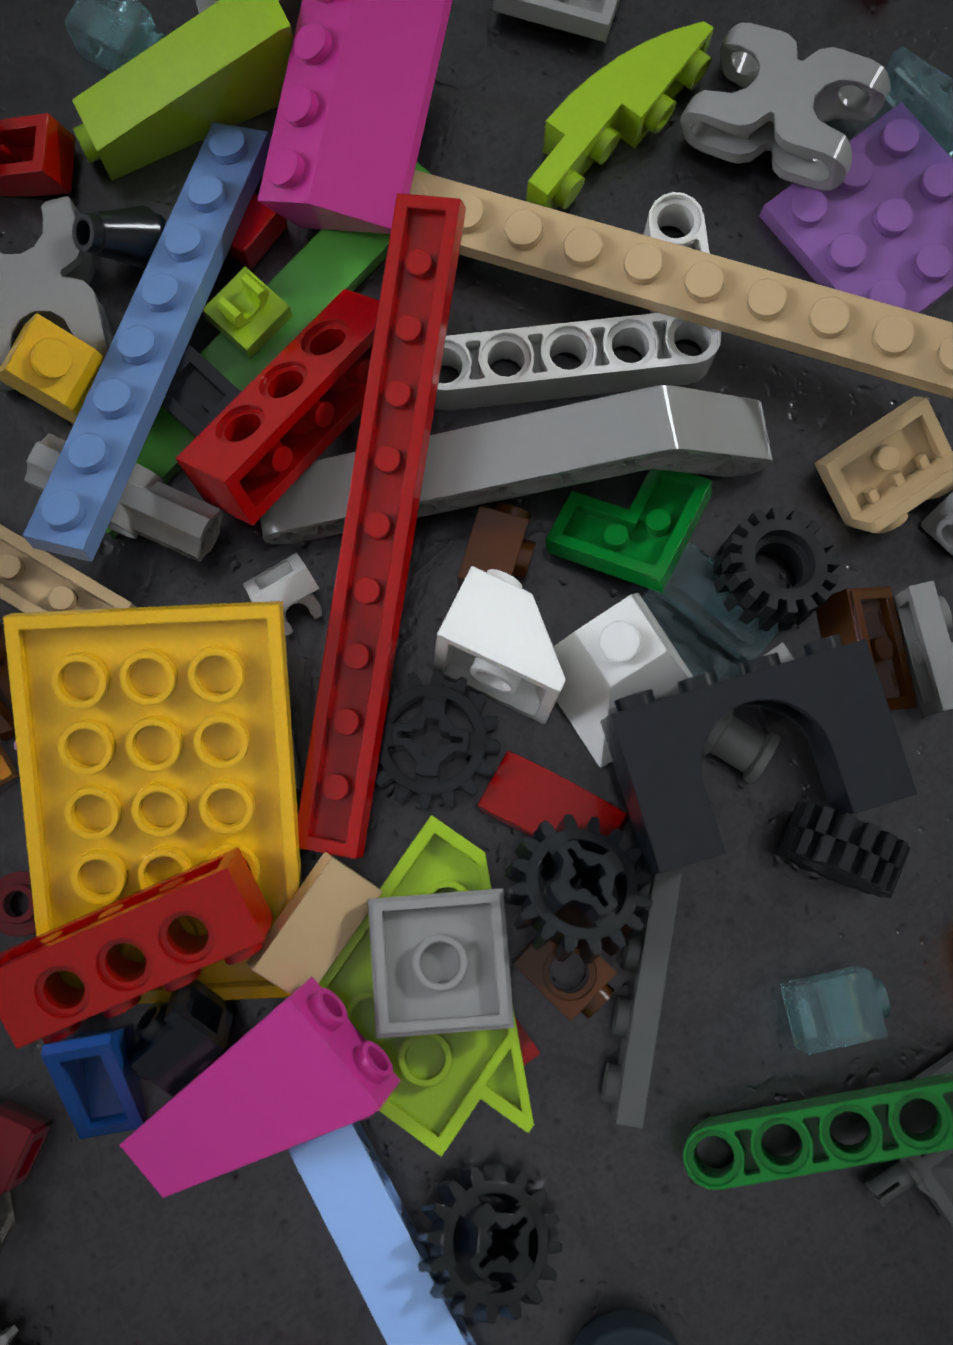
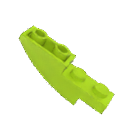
M705 21L674 29L650 39L611 61L572 92L545 121L543 152L548 157L528 180L526 202L551 209H556L558 206L562 209L568 208L583 187L585 181L584 173L594 161L600 165L603 164L616 148L620 138L635 148L649 130L657 134L671 117L676 107L674 99L684 86L689 90H693L707 72L712 61V57L707 55L714 28Z

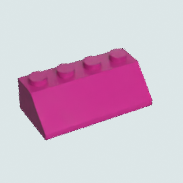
M302 0L257 201L300 228L390 234L396 194H410L453 0Z

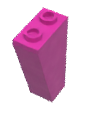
M311 976L151 1115L119 1146L164 1198L370 1117L383 1106L401 1080L393 1072L392 1063L384 1050L374 1042L367 1041L348 1019L346 1008L338 996L332 991L322 988Z

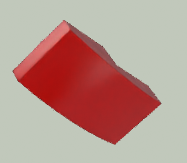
M509 750L506 752L477 804L484 814L533 837V833L539 824L545 820L557 830V825L565 814L573 815L579 829H583L592 816L599 818V833L606 837L617 828L623 830L629 818L627 813L586 789Z

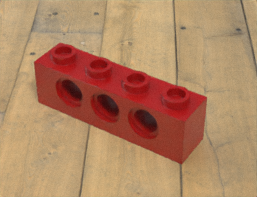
M344 288L176 457V460L205 502L253 526L362 412L380 300Z
M239 847L0 952V1020L16 1049L41 1038L44 1044L58 1042L75 1032L81 1026V1021L100 1012L103 1013L105 1018L115 1017L135 1006L141 1000V995L160 986H163L166 992L177 990L195 980L202 973L201 968L222 959H224L227 965L236 964L258 952L263 946L262 942L266 938L274 916ZM193 916L199 919L206 926L208 934L201 936L189 934L181 927L178 917ZM129 943L135 945L143 952L146 961L135 962L127 959L121 953L118 944ZM65 970L76 974L82 980L84 988L72 987L65 983L59 971Z

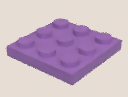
M900 102L849 141L852 152V166L842 184L833 190L825 191L793 183L766 203L759 217L817 284L923 314L953 290V159L909 109Z

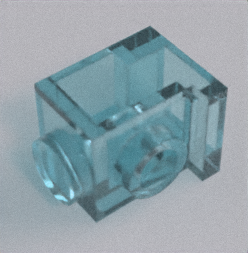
M77 0L63 21L79 56L111 73L166 37V35L156 30L152 14L137 0Z

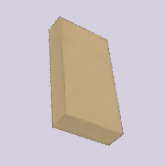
M325 851L268 931L265 940L262 942V948L252 955L246 963L252 971L289 994H292L311 976L319 984L368 914V899L379 898L383 891Z

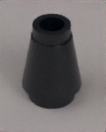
M147 206L80 213L74 219L72 237L76 248L81 252H89L93 255L146 269L167 222L163 216L154 213Z

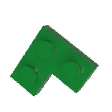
M650 469L629 510L571 491L545 539L547 553L663 593L712 496V480L691 473Z

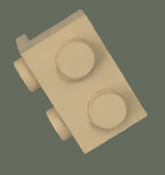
M913 396L814 463L845 526L871 533H885L899 527L908 519V512L922 502L941 497L953 490V451L927 397Z

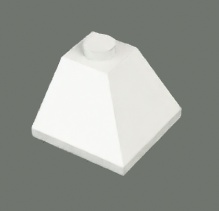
M471 566L437 633L432 672L441 670L443 677L454 683L462 676L467 679V689L478 694L484 693L488 699L545 725L566 679L533 594L523 590L522 584L516 578L503 571L489 569L487 572Z
M634 593L624 598L553 646L566 679L556 701L600 769L612 762L600 721L610 714L617 712L615 700L653 689L656 701L680 694L677 682L693 677L639 593Z

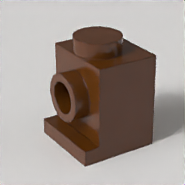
M503 503L495 504L494 509L479 506L457 577L458 590H460L471 566L487 572L489 569H496L513 577L515 575L526 578L536 542L525 539L531 518L529 512Z

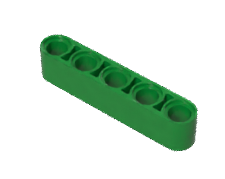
M953 1072L706 1118L699 1121L691 1130L683 1150V1164L688 1176L697 1185L708 1190H723L953 1149ZM913 1099H925L932 1102L936 1107L937 1117L934 1124L929 1130L921 1133L910 1132L899 1124L901 1108ZM845 1111L856 1112L862 1115L869 1123L866 1137L854 1145H845L838 1142L829 1131L832 1120L838 1114ZM775 1124H786L793 1127L799 1133L802 1142L800 1148L794 1154L787 1157L777 1156L765 1147L762 1140L763 1133ZM708 1136H718L731 1145L734 1152V1160L726 1167L712 1168L700 1159L697 1152V1144Z

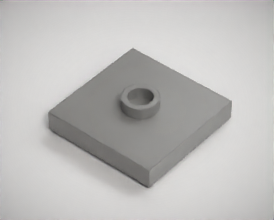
M503 888L368 899L376 1038L514 1028Z

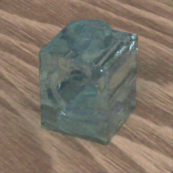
M851 966L779 983L794 1046L809 1055L888 1037L883 1018L890 1017V1003L882 981L879 978L873 979L871 969Z

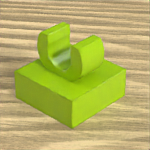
M246 267L203 309L205 318L250 359L293 316L290 306Z

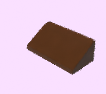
M891 587L851 588L831 594L816 610L822 638L840 634L843 645L866 639L890 712L917 708Z

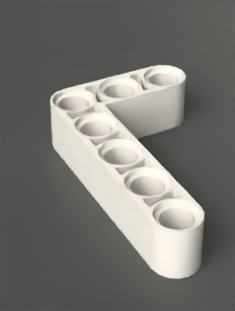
M671 192L662 195L653 203L643 235L710 253L704 214L701 205L693 197L685 193ZM674 226L680 229L685 236L670 238L664 235L659 228ZM650 310V314L449 335L445 338L441 366H451L460 375L453 382L446 384L438 383L434 409L452 411L633 391L660 385L678 386L691 384L699 381L707 374L721 344V331ZM682 339L691 340L699 345L703 354L687 356L678 350L675 342ZM620 346H630L641 354L642 359L635 363H626L618 359L613 350ZM562 352L571 353L579 358L582 365L572 370H566L556 366L551 358ZM510 359L516 362L521 367V370L515 375L506 377L494 373L490 366L497 360Z

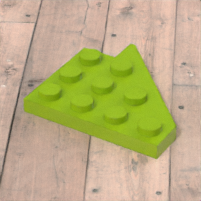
M431 815L381 886L380 890L383 892L379 898L492 889L486 853ZM368 912L323 976L319 985L338 996L346 1008L348 1019L367 1041L374 1042L384 1050L392 1063L393 1072L401 1080L378 1111L441 1157L480 1099L529 1133L534 1126L514 1009V1028L376 1038Z

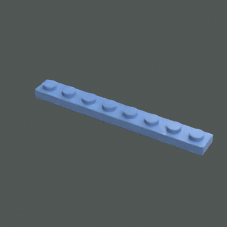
M212 123L24 531L23 537L33 548L93 562L229 252L249 202L264 172L271 141L268 131Z

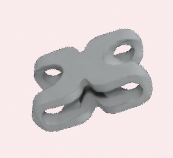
M738 23L731 28L720 47V59L726 78L744 89L733 93L702 90L697 93L681 115V130L686 141L692 147L732 163L750 162L764 151L769 150L772 157V169L780 178L817 190H833L844 182L852 166L851 144L846 135L826 125L824 122L833 119L865 122L873 118L882 108L890 92L888 73L881 64L870 58L835 47L819 49L805 60L800 61L797 59V42L790 34L753 23Z
M69 196L43 203L41 206L43 233L34 247L21 254H3L0 252V367L23 326L36 313L95 348L104 358L111 345L113 333L109 316L104 306L98 301L94 290L88 285L93 280L96 271L93 254L79 251L73 242L72 226L74 219L79 213ZM0 381V390L3 393L15 390Z

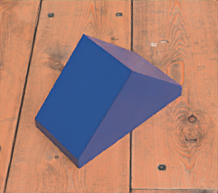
M133 1024L73 1034L58 1042L47 1043L42 1046L41 1057L80 1139L136 1130L146 1121L141 1077L131 1068L128 1059L130 1049L136 1045Z

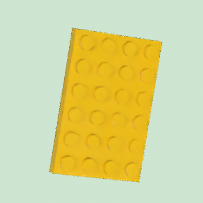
M283 601L11 613L4 616L3 623L36 936L239 847L274 916L269 928L270 930L302 885ZM193 916L178 917L181 927L189 934L196 936L208 934L206 926L199 919ZM129 943L118 944L121 953L127 959L135 962L146 961L143 952L135 945ZM249 958L232 965H227L224 959L201 968L202 973L196 978L224 1000L286 998L291 995L252 971L246 963ZM65 970L59 971L65 983L72 987L84 988L82 980L76 974ZM160 986L142 994V998L137 1004L156 1003L157 1001L167 1003L172 991L166 992L163 986Z

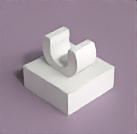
M297 552L243 583L252 602L283 601L285 635L293 633L291 625L286 618V611L291 605L295 603L306 605L315 619L322 615L321 606L313 594L319 587Z

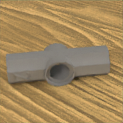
M48 433L43 440L36 442L26 461L27 473L24 481L31 487L43 492L66 440ZM136 463L107 528L133 539H137L138 535H141L189 559L192 558L201 562L203 557L208 552H211L220 534L221 521L224 516L223 512L218 507L164 484L165 482L160 476Z

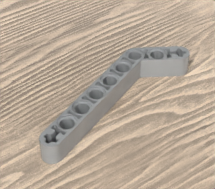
M660 385L430 435L417 518L649 469L722 477L743 476L762 471L773 464L762 402L757 399L673 385ZM356 452L315 460L260 518L264 542L269 544H292L342 534Z

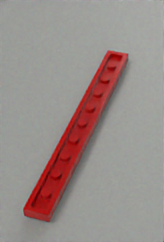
M405 193L396 194L298 812L299 849L321 853L326 851L331 855L358 859L364 855L466 207L459 198Z

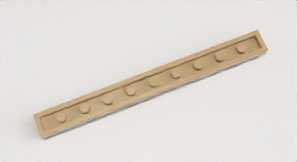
M414 171L410 194L459 198L464 203L466 212L459 250L460 255L953 399V322L421 171Z

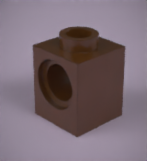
M533 938L511 960L513 965L570 1022L580 1012L587 1019L593 1016L615 991L608 982L617 972L601 956L592 964H585L584 979L577 987L564 990L554 986L550 979V967L557 957V944L548 941L545 946L536 950L532 947ZM575 949L573 953L580 956L579 949Z

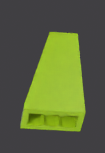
M219 0L72 99L83 124L72 129L89 163L101 159L109 177L113 181L204 140L213 122L235 126L278 107L293 43L291 25L279 1Z

